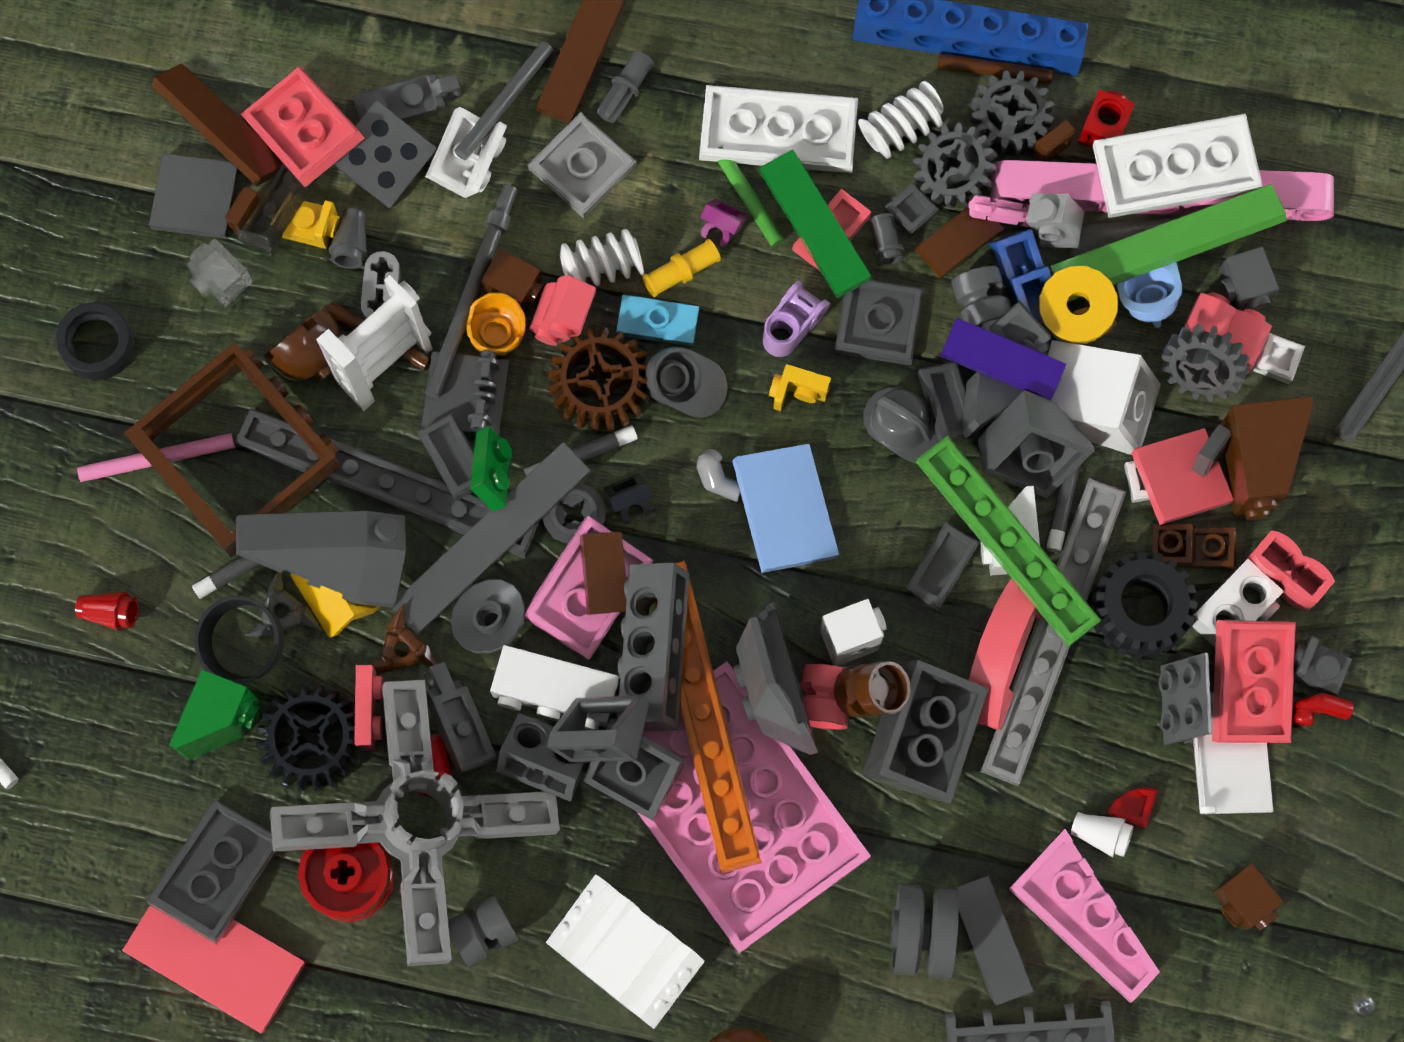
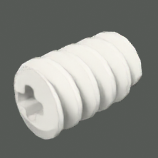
M922 81L919 89H909L906 97L902 95L897 96L894 99V105L890 103L882 105L881 113L877 111L869 113L868 121L865 119L858 120L861 132L869 145L876 152H880L886 159L891 158L889 145L893 144L899 151L904 150L902 141L904 136L911 143L917 142L916 129H919L927 136L930 133L927 122L931 121L937 128L943 125L940 116L944 110L943 104L936 90L927 81Z
M622 229L619 242L612 232L607 233L605 245H602L597 236H593L590 249L585 246L581 239L577 240L574 253L566 243L561 245L560 260L564 276H572L585 283L586 277H590L595 286H600L601 274L605 273L611 283L615 282L616 270H620L624 277L629 279L632 266L636 267L641 276L644 275L636 238H633L627 229Z

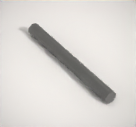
M541 42L457 146L455 154L463 160L469 158L551 55L553 49L548 43Z

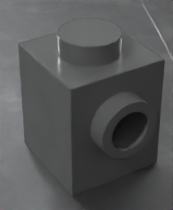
M1263 246L1227 257L1219 269L1223 279L1220 281L1222 294L1232 302L1233 307L1237 310L1247 308L1255 311L1262 310L1271 305L1270 301H1272L1279 290Z

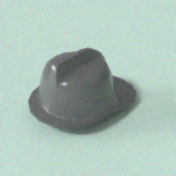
M900 387L885 388L876 392L867 401L863 411V420L868 434L878 443L903 459L917 464L916 461L920 456L939 443L926 400L914 392Z

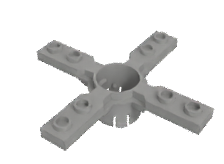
M425 680L384 682L382 689L389 765L392 766L393 783L383 789L377 801L272 807L270 810L273 852L356 847L360 843L380 842L389 854L400 859L402 883L400 888L407 965L447 964L452 958L442 856L453 848L459 837L489 839L557 834L560 831L557 799L555 795L547 792L461 796L460 791L457 790L454 794L452 790L458 784L455 779L444 773L437 780L436 777L439 773L433 770ZM415 791L426 793L435 798L444 809L447 819V827L440 830L442 836L432 839L416 837L411 842L410 838L413 835L406 832L401 825L397 828L394 827L399 819L397 811L398 802L394 800L395 797L402 798L404 793Z

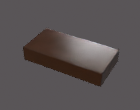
M622 531L580 535L587 615L625 612L627 599L624 593L626 573Z

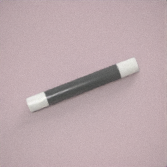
M630 425L571 450L583 462L635 441L638 437L633 425ZM540 463L523 469L525 476L530 474Z
M1080 466L1059 487L1046 550L1050 552L1061 553Z
M240 557L192 585V588L198 598L202 599L259 564Z

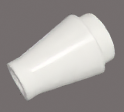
M1077 812L1070 835L1082 839L1111 857H1114L1115 854L1124 857L1134 826L1125 823L1123 818L1087 815Z

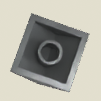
M612 718L606 730H611L617 721ZM642 735L637 761L590 762L582 781L653 821L684 768V759Z

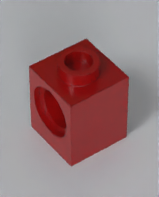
M1099 89L1078 143L1093 149V142L1095 140L1122 136L1135 103L1129 101L1120 92L1111 90L1106 92ZM1110 115L1116 120V124H1104L1099 119V116Z

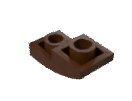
M968 207L921 243L916 251L941 279L967 262L974 252L996 239L1004 230L999 222L989 221L987 219L988 216H986V220L973 218L969 215L970 208Z
M1153 524L1152 555L1154 552L1162 554L1161 560L1166 563L1173 559L1178 563L1176 567L1236 570L1238 531L1236 528H1195L1193 524Z

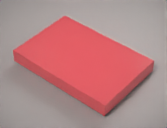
M300 66L241 113L246 122L304 187L308 186L365 139L353 123Z
M1216 621L1212 741L1218 743H1291L1296 622Z

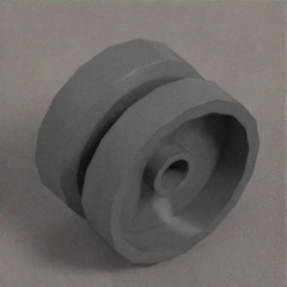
M898 885L890 934L892 975L914 976L919 970L921 953L925 951V968L929 978L952 979L958 934L959 899L957 888L936 887L930 896L928 912H925V896L921 886Z

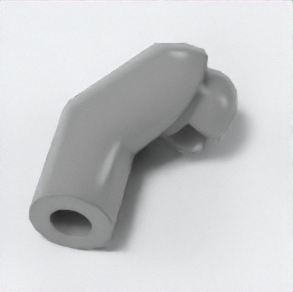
M714 449L705 450L698 457L696 466L704 488L712 493L738 502L741 496L738 481L725 477L720 463L722 460L721 454Z

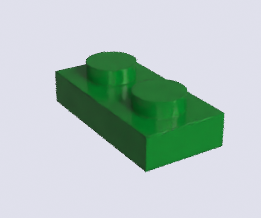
M490 426L476 431L470 489L494 512L506 507L507 492L510 485L509 472L512 449L506 439L501 438Z

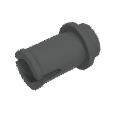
M890 213L879 214L870 219V226H872L877 247L874 255L877 260H880V264L884 266L901 262L903 260L902 254L905 252L904 246L899 243L894 215Z

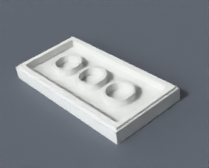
M706 85L699 160L718 162V160L728 159L735 161L737 164L763 166L793 149L807 170L852 173L858 98Z
M1246 114L1100 139L1093 142V150L1109 218L1245 194L1263 187Z

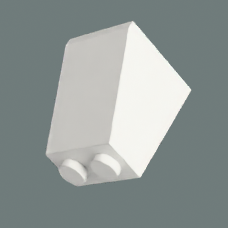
M1052 340L1049 353L1044 355L1067 365L1051 401L1057 403L1090 442L1132 455V451L1143 445L1161 386L1147 363L1138 354Z

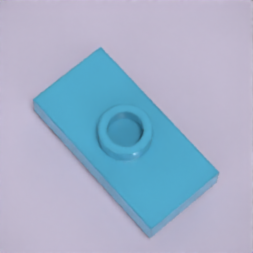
M623 295L616 333L621 331L625 337L693 347L699 306Z

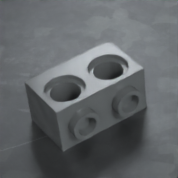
M518 713L500 749L496 772L571 802L589 762H569L547 747L550 732L554 727L547 725L541 719L530 718Z

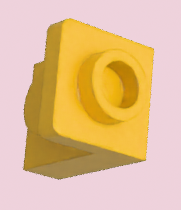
M291 197L280 233L282 238L327 249L330 237L334 238L341 217L331 201L325 200L324 205H319Z
M786 364L783 375L775 374L770 388L769 396L775 398L774 409L782 410L788 391L794 392V397L804 402L816 403L817 400L825 402L831 378Z

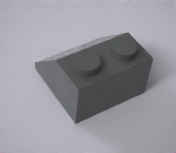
M1026 390L978 437L983 473L1022 489L1027 486H1034V493L1045 498L1051 495L1094 452L1093 444L1057 403Z

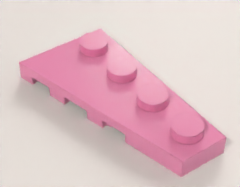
M1064 829L1009 890L1129 1003H1132L1160 971L1131 927H1128L1116 909L1117 906L1109 894H1106L1093 874L1094 871L1086 859H1083L1073 844L1072 838Z

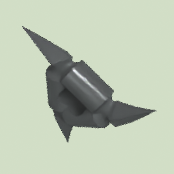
M277 572L265 593L268 597L265 598L264 605L274 614L279 605L289 607L287 616L278 618L283 631L302 622L304 625L311 626L322 632L308 606H303L302 602L288 591L283 590L282 573ZM263 611V623L258 624L243 636L275 635L268 615Z

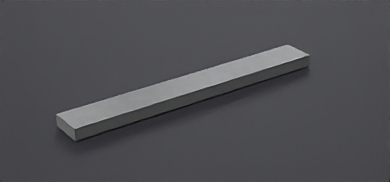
M1091 478L1086 483L1056 565L1085 601H1087L1126 491ZM1043 616L1041 620L1036 619L1010 689L1014 696L1001 731L995 730L980 771L1016 786H1019L1069 650V647Z

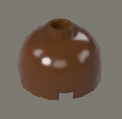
M323 307L281 340V343L270 348L263 357L277 373L286 379L303 382L315 376L318 381H321L332 371L316 339L328 329L339 338L341 336L340 329L332 316Z

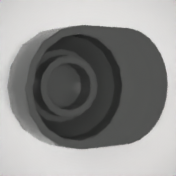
M680 347L662 349L654 354L647 364L644 377L648 379L646 388L651 397L659 403L668 405L692 417L703 418L716 413L726 399L728 387L723 370L714 361L694 351Z

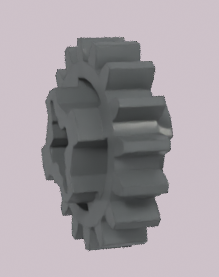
M1007 70L1003 72L1001 81H998L996 77L991 75L987 82L988 88L983 85L978 86L976 95L979 98L972 99L970 108L975 112L971 113L970 123L979 124L977 130L980 132L979 137L986 135L991 141L988 148L993 146L994 143L1000 144V153L1004 154L1007 146H1011L1015 154L1018 155L1023 144L1030 150H1033L1037 142L1036 138L1041 139L1047 134L1048 130L1045 127H1051L1054 117L1049 113L1053 110L1054 102L1044 101L1049 90L1047 88L1036 89L1038 78L1034 77L1029 82L1024 81V72L1020 71L1017 78L1012 79ZM1008 109L1015 110V116L1008 115ZM1022 129L1026 130L1022 133L1015 134Z
M957 123L954 131L951 132L946 125H942V135L937 137L934 133L930 132L928 137L931 143L928 146L919 144L918 148L924 155L923 158L913 159V163L922 170L915 173L914 178L919 183H923L920 190L926 196L931 195V200L937 205H940L945 199V204L951 209H954L957 200H960L965 207H968L970 196H983L980 190L981 187L992 188L994 185L987 177L988 174L998 173V168L993 163H990V161L998 156L992 148H988L991 141L985 135L979 137L980 132L976 127L972 126L966 132V128L962 123ZM977 154L979 158L978 168H976L974 164V159L977 156ZM953 163L958 164V165L960 164V166L958 167V169L955 168V167H951V165H952ZM933 164H936L937 172L933 177Z
M1201 324L1196 325L1194 332H1191L1187 327H1182L1179 335H1171L1168 344L1164 348L1161 359L1164 360L1161 370L1162 372L1170 373L1167 379L1169 384L1177 382L1180 384L1178 392L1181 394L1189 390L1193 392L1192 398L1194 400H1197L1200 394L1206 395L1209 402H1213L1216 394L1226 400L1229 397L1230 391L1234 393L1239 392L1249 370L1246 367L1249 356L1241 354L1243 344H1232L1230 342L1232 334L1229 332L1223 336L1218 335L1216 326H1213L1210 332L1204 331Z

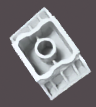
M596 874L546 941L551 948L653 1029H655L705 962L696 952L682 943L663 926L658 925L633 902Z

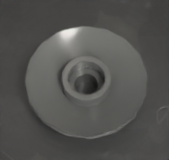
M501 579L484 580L472 585L460 596L453 608L450 622L453 636L464 649L473 653L490 654L502 649L503 645L507 646L516 638L524 624L526 607L523 596L514 585ZM494 618H497V620L489 626L490 622Z

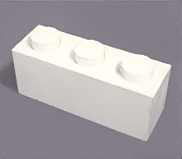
M503 645L490 692L493 698L498 699L497 705L520 711L521 706L537 709L536 715L539 717L559 721L560 716H563L576 698L618 696L621 679L618 675ZM613 713L587 714L584 729L598 730L599 726L606 728Z

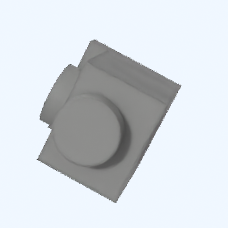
M1032 193L1026 223L1038 234L1041 247L1078 248L1085 212L1068 194Z

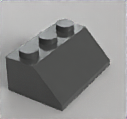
M918 659L900 662L899 665L905 670L910 681L911 694L908 703L901 711L895 714L881 716L862 775L898 790L951 803L988 688Z

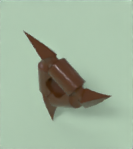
M404 603L386 628L389 632L386 633L381 653L383 657L370 664L376 671H393L394 668H404L418 664L419 661L430 667L438 664L428 645L424 646L423 641L408 627H404ZM400 641L407 643L410 648L409 653L405 655L398 654L395 649L396 643Z

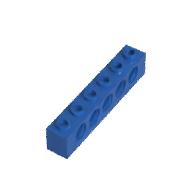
M859 0L853 40L928 53H945L1053 69V73L1077 76L1083 60L1088 23L946 0Z

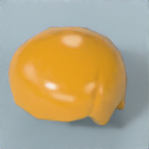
M505 293L485 294L475 300L470 307L466 327L470 342L480 352L490 351L496 353V356L508 354L520 345L524 337L526 327L525 313L518 301Z

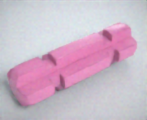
M975 195L972 201H969V215L973 218L986 220V216H988L987 219L989 221L1018 225V222H1020V226L1031 228L1026 223L1030 204H1024V207H1022L1023 204L1020 202L992 198V201H990V197Z

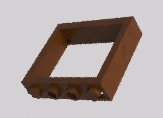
M235 342L124 432L132 444L231 558L236 554V530L233 533L229 531L152 442L157 436L240 369L319 458L318 462L255 514L286 513L341 467L335 456L339 449L332 443L331 439L325 433L320 437L316 435L309 427L314 421L303 407L297 405L293 408L285 399L289 392L275 376L268 380L259 370L264 364L250 348L243 352Z

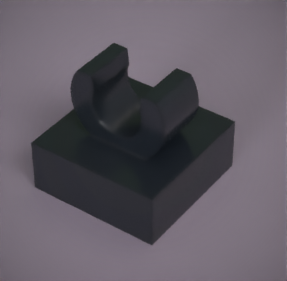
M640 473L603 488L615 512L618 511L626 524L631 522L628 509L634 504L640 505L645 516L650 514V506L646 499L652 496L647 483Z

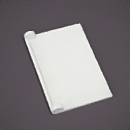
M1210 693L1211 727L1213 726L1214 693ZM1212 734L1193 739L1200 814L1273 812L1267 743H1218L1212 741Z

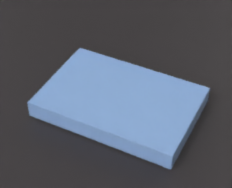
M810 444L737 456L733 459V466L762 573L832 560L839 556Z

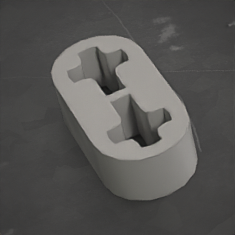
M376 252L366 260L361 297V310L365 319L374 313L370 306L377 305L378 294H383L384 303L390 298L385 283L384 285L379 284L377 272L373 270L380 269L381 263H387L389 270H392V272H387L385 278L390 275L398 284L401 283L400 265L396 257L389 252Z

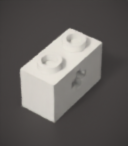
M869 599L823 615L820 627L821 636L834 666H839L879 651L884 637L883 631L887 630L879 607L872 609Z

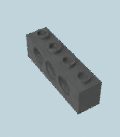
M675 563L630 565L629 578L626 579L624 584L627 604L626 616L621 622V633L624 642L623 655L618 661V673L621 678L618 696L644 695L647 697L649 705L643 731L678 730L690 573ZM658 601L656 610L649 615L651 605ZM655 640L653 649L646 654L648 644ZM651 679L650 689L643 694L645 683ZM616 713V716L618 717L617 720L622 715V713Z

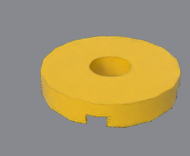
M1070 266L1056 272L1045 283L1039 297L1040 317L1043 324L1056 339L1067 343L1088 344L1096 341L1097 338H1100L1112 328L1118 312L1117 293L1112 282L1100 271L1087 266ZM1082 296L1088 300L1090 304L1089 310L1082 315L1072 314L1067 308L1068 301L1072 297Z

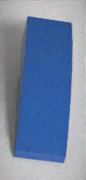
M1032 229L1023 230L990 242V248L996 265L1000 269L1012 305L1014 306L1020 301L1045 328L1040 317L1039 297L1045 283L1051 278L1048 266H1044ZM1051 334V338L1047 341V343L1051 346L1052 340H1060L1056 339Z

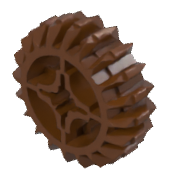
M604 327L602 329L601 337H595L593 329L589 328L586 330V340L582 341L580 336L572 337L573 348L565 343L560 345V351L564 357H552V365L557 369L548 371V379L555 382L548 387L550 395L558 396L553 402L556 409L566 408L563 413L566 421L572 420L578 415L576 421L577 428L583 429L587 421H591L592 432L596 433L600 429V423L606 422L608 431L612 432L615 430L614 420L619 419L623 426L629 425V419L626 413L629 412L633 416L639 417L641 409L637 403H649V395L644 392L648 391L646 388L648 379L644 377L647 364H643L647 359V353L645 351L635 352L637 348V341L635 339L623 344L624 333L618 331L614 339H611L608 328ZM601 354L613 355L622 360L628 367L622 368L621 364H607ZM589 356V367L584 372L576 374V378L569 379L576 364ZM596 365L599 366L600 373L603 374L606 380L604 385L605 395L602 394L601 387L598 386L595 380L597 375ZM632 381L627 394L621 400L612 404V392L619 387H623L624 382ZM579 392L580 395H592L598 400L600 407L587 405L578 400L572 393Z

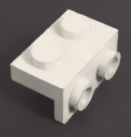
M458 107L453 112L425 177L467 198L478 193V191L482 192L486 188L492 174L488 170L492 159L497 158L505 146L506 138L503 137L507 125L502 122L496 123L469 158L463 160L455 154V149L480 117Z

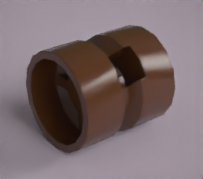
M892 661L849 666L840 672L834 685V696L839 708L848 716L858 718L895 714L906 706L911 694L907 673L902 666Z

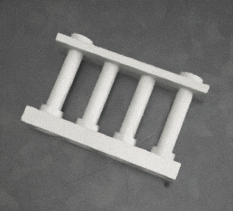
M390 275L384 279L390 298L348 336L342 334L337 338L328 329L316 339L337 384L363 411L375 402L370 390L374 386L372 382L415 343L427 355L433 350L429 340V336L432 333L424 324L418 304L416 303L420 299L407 282L402 281L398 284Z

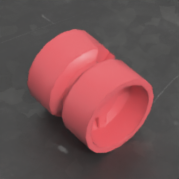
M806 664L802 666L800 689L805 693L803 700L811 727L831 730L847 729L849 716L839 708L834 696V685L837 676L845 669L844 667L825 664Z

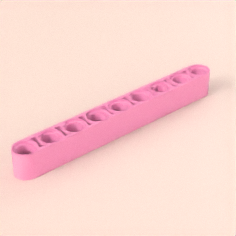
M1003 160L993 163L998 168V173L991 174V182L994 185L991 188L990 201H992V198L1020 202L1023 204L1022 207H1024V204H1030L1032 193L1068 194L1084 212L1107 213L1097 164ZM1259 170L1263 187L1272 184L1286 212L1287 220L1321 221L1334 216V177L1332 175L1315 172ZM1240 195L1134 214L1186 216Z

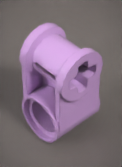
M797 280L790 287L780 304L765 322L763 345L765 350L775 357H784L791 354L807 333L819 323L830 306V302L826 299L821 301L804 289V283L800 280ZM778 328L785 329L790 333L791 337L786 340H778L772 336L771 332Z

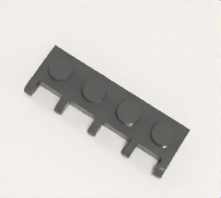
M1101 1001L1100 1011L1102 1018L1075 1020L1074 1005L1071 1003L1064 1004V1021L1034 1023L1032 1006L1023 1007L1024 1023L994 1026L991 1009L982 1010L983 1026L956 1028L954 1012L945 1013L947 1042H1115L1110 1001Z

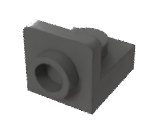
M1020 301L989 328L992 333L1042 354L1050 347L1047 341L1051 338V333L1035 319Z
M1314 636L1308 638L1304 644L1298 642L1295 646L1294 680L1323 693L1337 696L1352 658L1318 644L1319 638Z

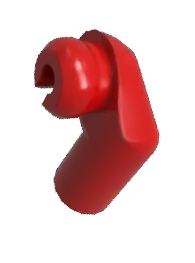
M1326 693L1316 694L1298 699L1293 704L1292 710L1294 714L1292 715V721L1299 726H1311L1314 723V714L1322 713L1348 720L1353 713L1354 705L1352 701Z

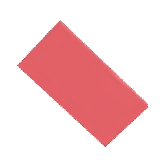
M149 906L122 950L261 1034H264L306 964L302 959L235 920L232 921L218 944L215 945L152 906Z

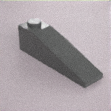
M372 511L238 515L236 518V554L277 572L283 573L288 571L308 580L307 584L318 589L322 585L343 594L342 599L354 604L393 608L397 598L406 554L405 515Z

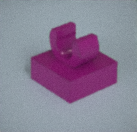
M715 198L705 205L700 218L708 221L702 227L701 236L707 238L712 228L717 227L723 233L719 245L724 247L730 243L733 235L743 230L749 215Z

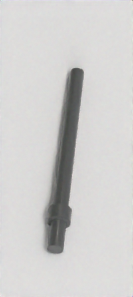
M506 184L503 186L495 209L489 211L484 225L487 228L425 390V394L429 397L440 398L467 327L470 307L478 298L482 287L481 280L490 266L501 234H506L511 222L509 213L518 189Z

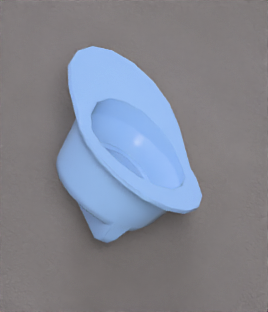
M1177 262L1117 284L1120 300L1134 318L1142 322H1152L1155 328L1161 327L1162 320L1173 314L1182 295V283Z

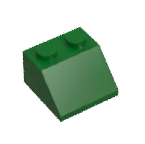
M201 670L169 746L183 757L192 760L243 738L247 729L252 730L258 722L261 713V707L258 706L260 700L247 687Z

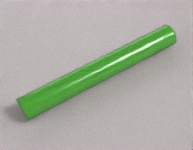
M728 159L718 160L720 167L770 246L774 248L785 240L737 163Z

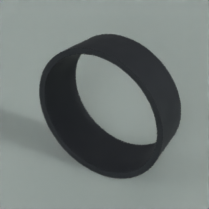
M229 596L213 603L201 616L195 631V651L202 667L209 673L238 684L250 682L268 674L278 663L284 648V632L277 616L262 603L246 596ZM243 605L261 608L271 620L275 634L274 649L268 663L257 674L250 677H240L226 671L218 663L212 647L213 632L220 618L229 610Z

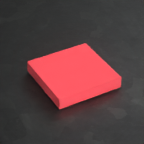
M1205 428L1139 447L1131 452L1159 525L1228 505L1234 500L1218 461L1207 476L1202 477L1192 470L1199 451L1209 439Z

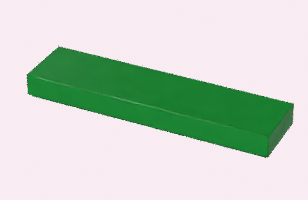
M792 149L759 167L761 176L837 299L869 282L871 274L794 150Z

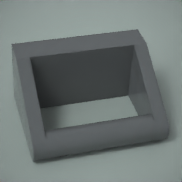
M644 695L576 698L551 730L547 747L569 762L637 761L648 711V699ZM622 713L611 730L584 731L587 714Z

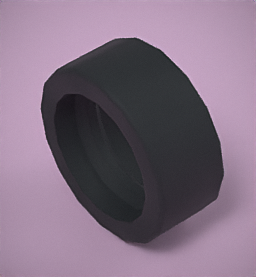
M99 302L81 304L70 310L60 321L55 335L57 351L69 369L81 378L94 381L110 379L121 373L131 361L135 349L134 333L123 315L112 306ZM102 320L108 322L115 328L118 334V344L114 352L101 362L89 363L80 359L73 349V339L78 330L91 321Z

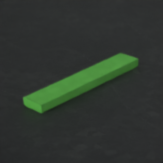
M1272 184L1051 265V271L1054 275L1056 272L1070 266H1087L1100 271L1115 285L1287 221L1286 212ZM1082 296L1072 297L1069 301L1075 300Z
M946 436L917 459L916 463L1068 647L1100 623L1101 619L949 436Z

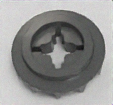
M579 483L543 517L545 528L555 540L568 545L582 523L574 520L564 527L567 513L561 506L562 504L566 508L576 509L585 502L581 516L584 519L590 516L601 525L604 524V502L593 488Z

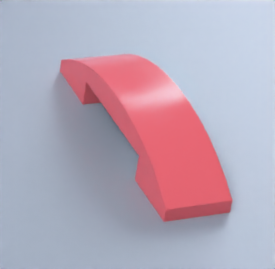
M1012 578L1004 588L991 613L977 649L969 681L988 688L977 724L1000 731L1014 693L1009 688L1035 619H1042L1040 612Z

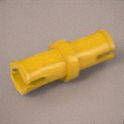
M707 239L704 243L682 255L679 253L672 255L670 262L648 274L642 275V280L650 295L655 298L658 294L680 282L685 284L693 279L692 275L714 263L720 262L721 257L715 244L710 239Z

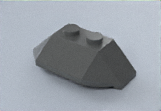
M774 602L765 603L749 619L736 646L740 663L733 665L734 672L740 688L746 687L748 696L742 698L743 706L748 720L756 719L762 734L812 755L818 753L782 621Z

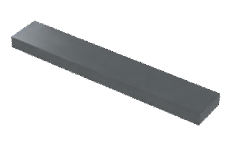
M562 442L507 494L506 507L494 512L490 510L396 599L392 609L397 612L404 603L405 623L416 635L421 634L591 473V470Z

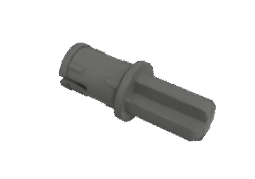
M635 50L620 75L612 78L613 86L597 109L598 115L603 120L610 123L617 122L631 98H636L639 95V86L649 70L654 66V62L649 56Z

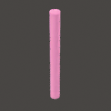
M228 433L159 450L170 462L233 449L236 448L233 433ZM141 453L80 466L77 467L80 482H85L152 466Z

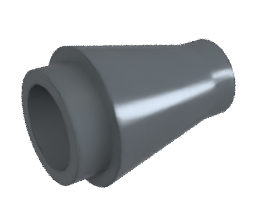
M348 208L343 211L342 220L329 247V252L332 255L331 261L339 267L347 269L359 268L362 265V261L367 258L366 213L362 210Z

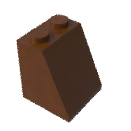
M1312 396L1233 405L1220 423L1231 431L1230 434H1232L1223 452L1228 486L1234 499L1231 502L1234 517L1245 515L1248 521L1270 517V512H1273L1289 494L1313 408Z

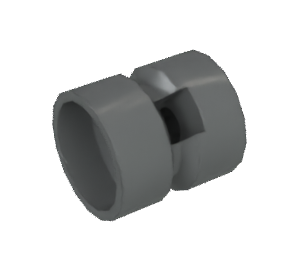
M997 266L972 269L957 276L951 282L957 304L964 306L960 314L961 318L968 323L990 331V326L1012 308L1009 298L1001 295L1005 291V284L1000 269Z
M494 894L474 904L471 914L462 911L448 919L449 936L469 969L489 958L490 949L494 948L501 951L519 940Z

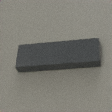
M989 875L956 887L959 899L958 914L993 1006L1034 992Z

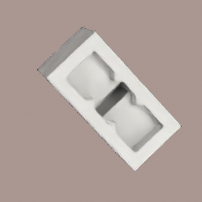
M1247 559L1192 616L1195 618L1192 627L1210 644L1216 647V616L1225 615L1231 620L1256 621L1259 618L1261 621H1267L1280 608V605L1275 600L1284 591L1253 562ZM1251 587L1257 590L1260 594V603L1251 604L1246 601L1243 596V588Z

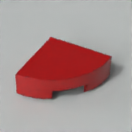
M1142 787L1122 794L1109 807L1106 816L1123 818L1125 823L1145 829L1158 789Z

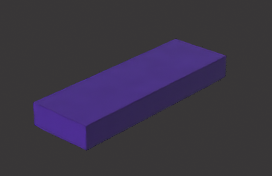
M956 318L940 355L945 359L1016 389L1026 390L1050 401L1067 365L959 318Z

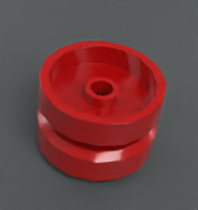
M378 842L360 843L356 847L305 850L300 859L298 872L302 894L311 906L335 921L348 923L369 919L380 911L393 892L395 878L391 858ZM351 869L355 872V875L349 876L347 884H344L341 876L344 871Z

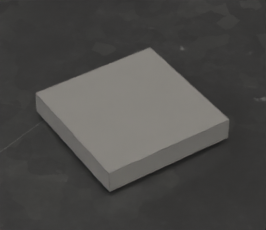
M582 112L528 164V168L533 174L583 218L637 166L636 160Z

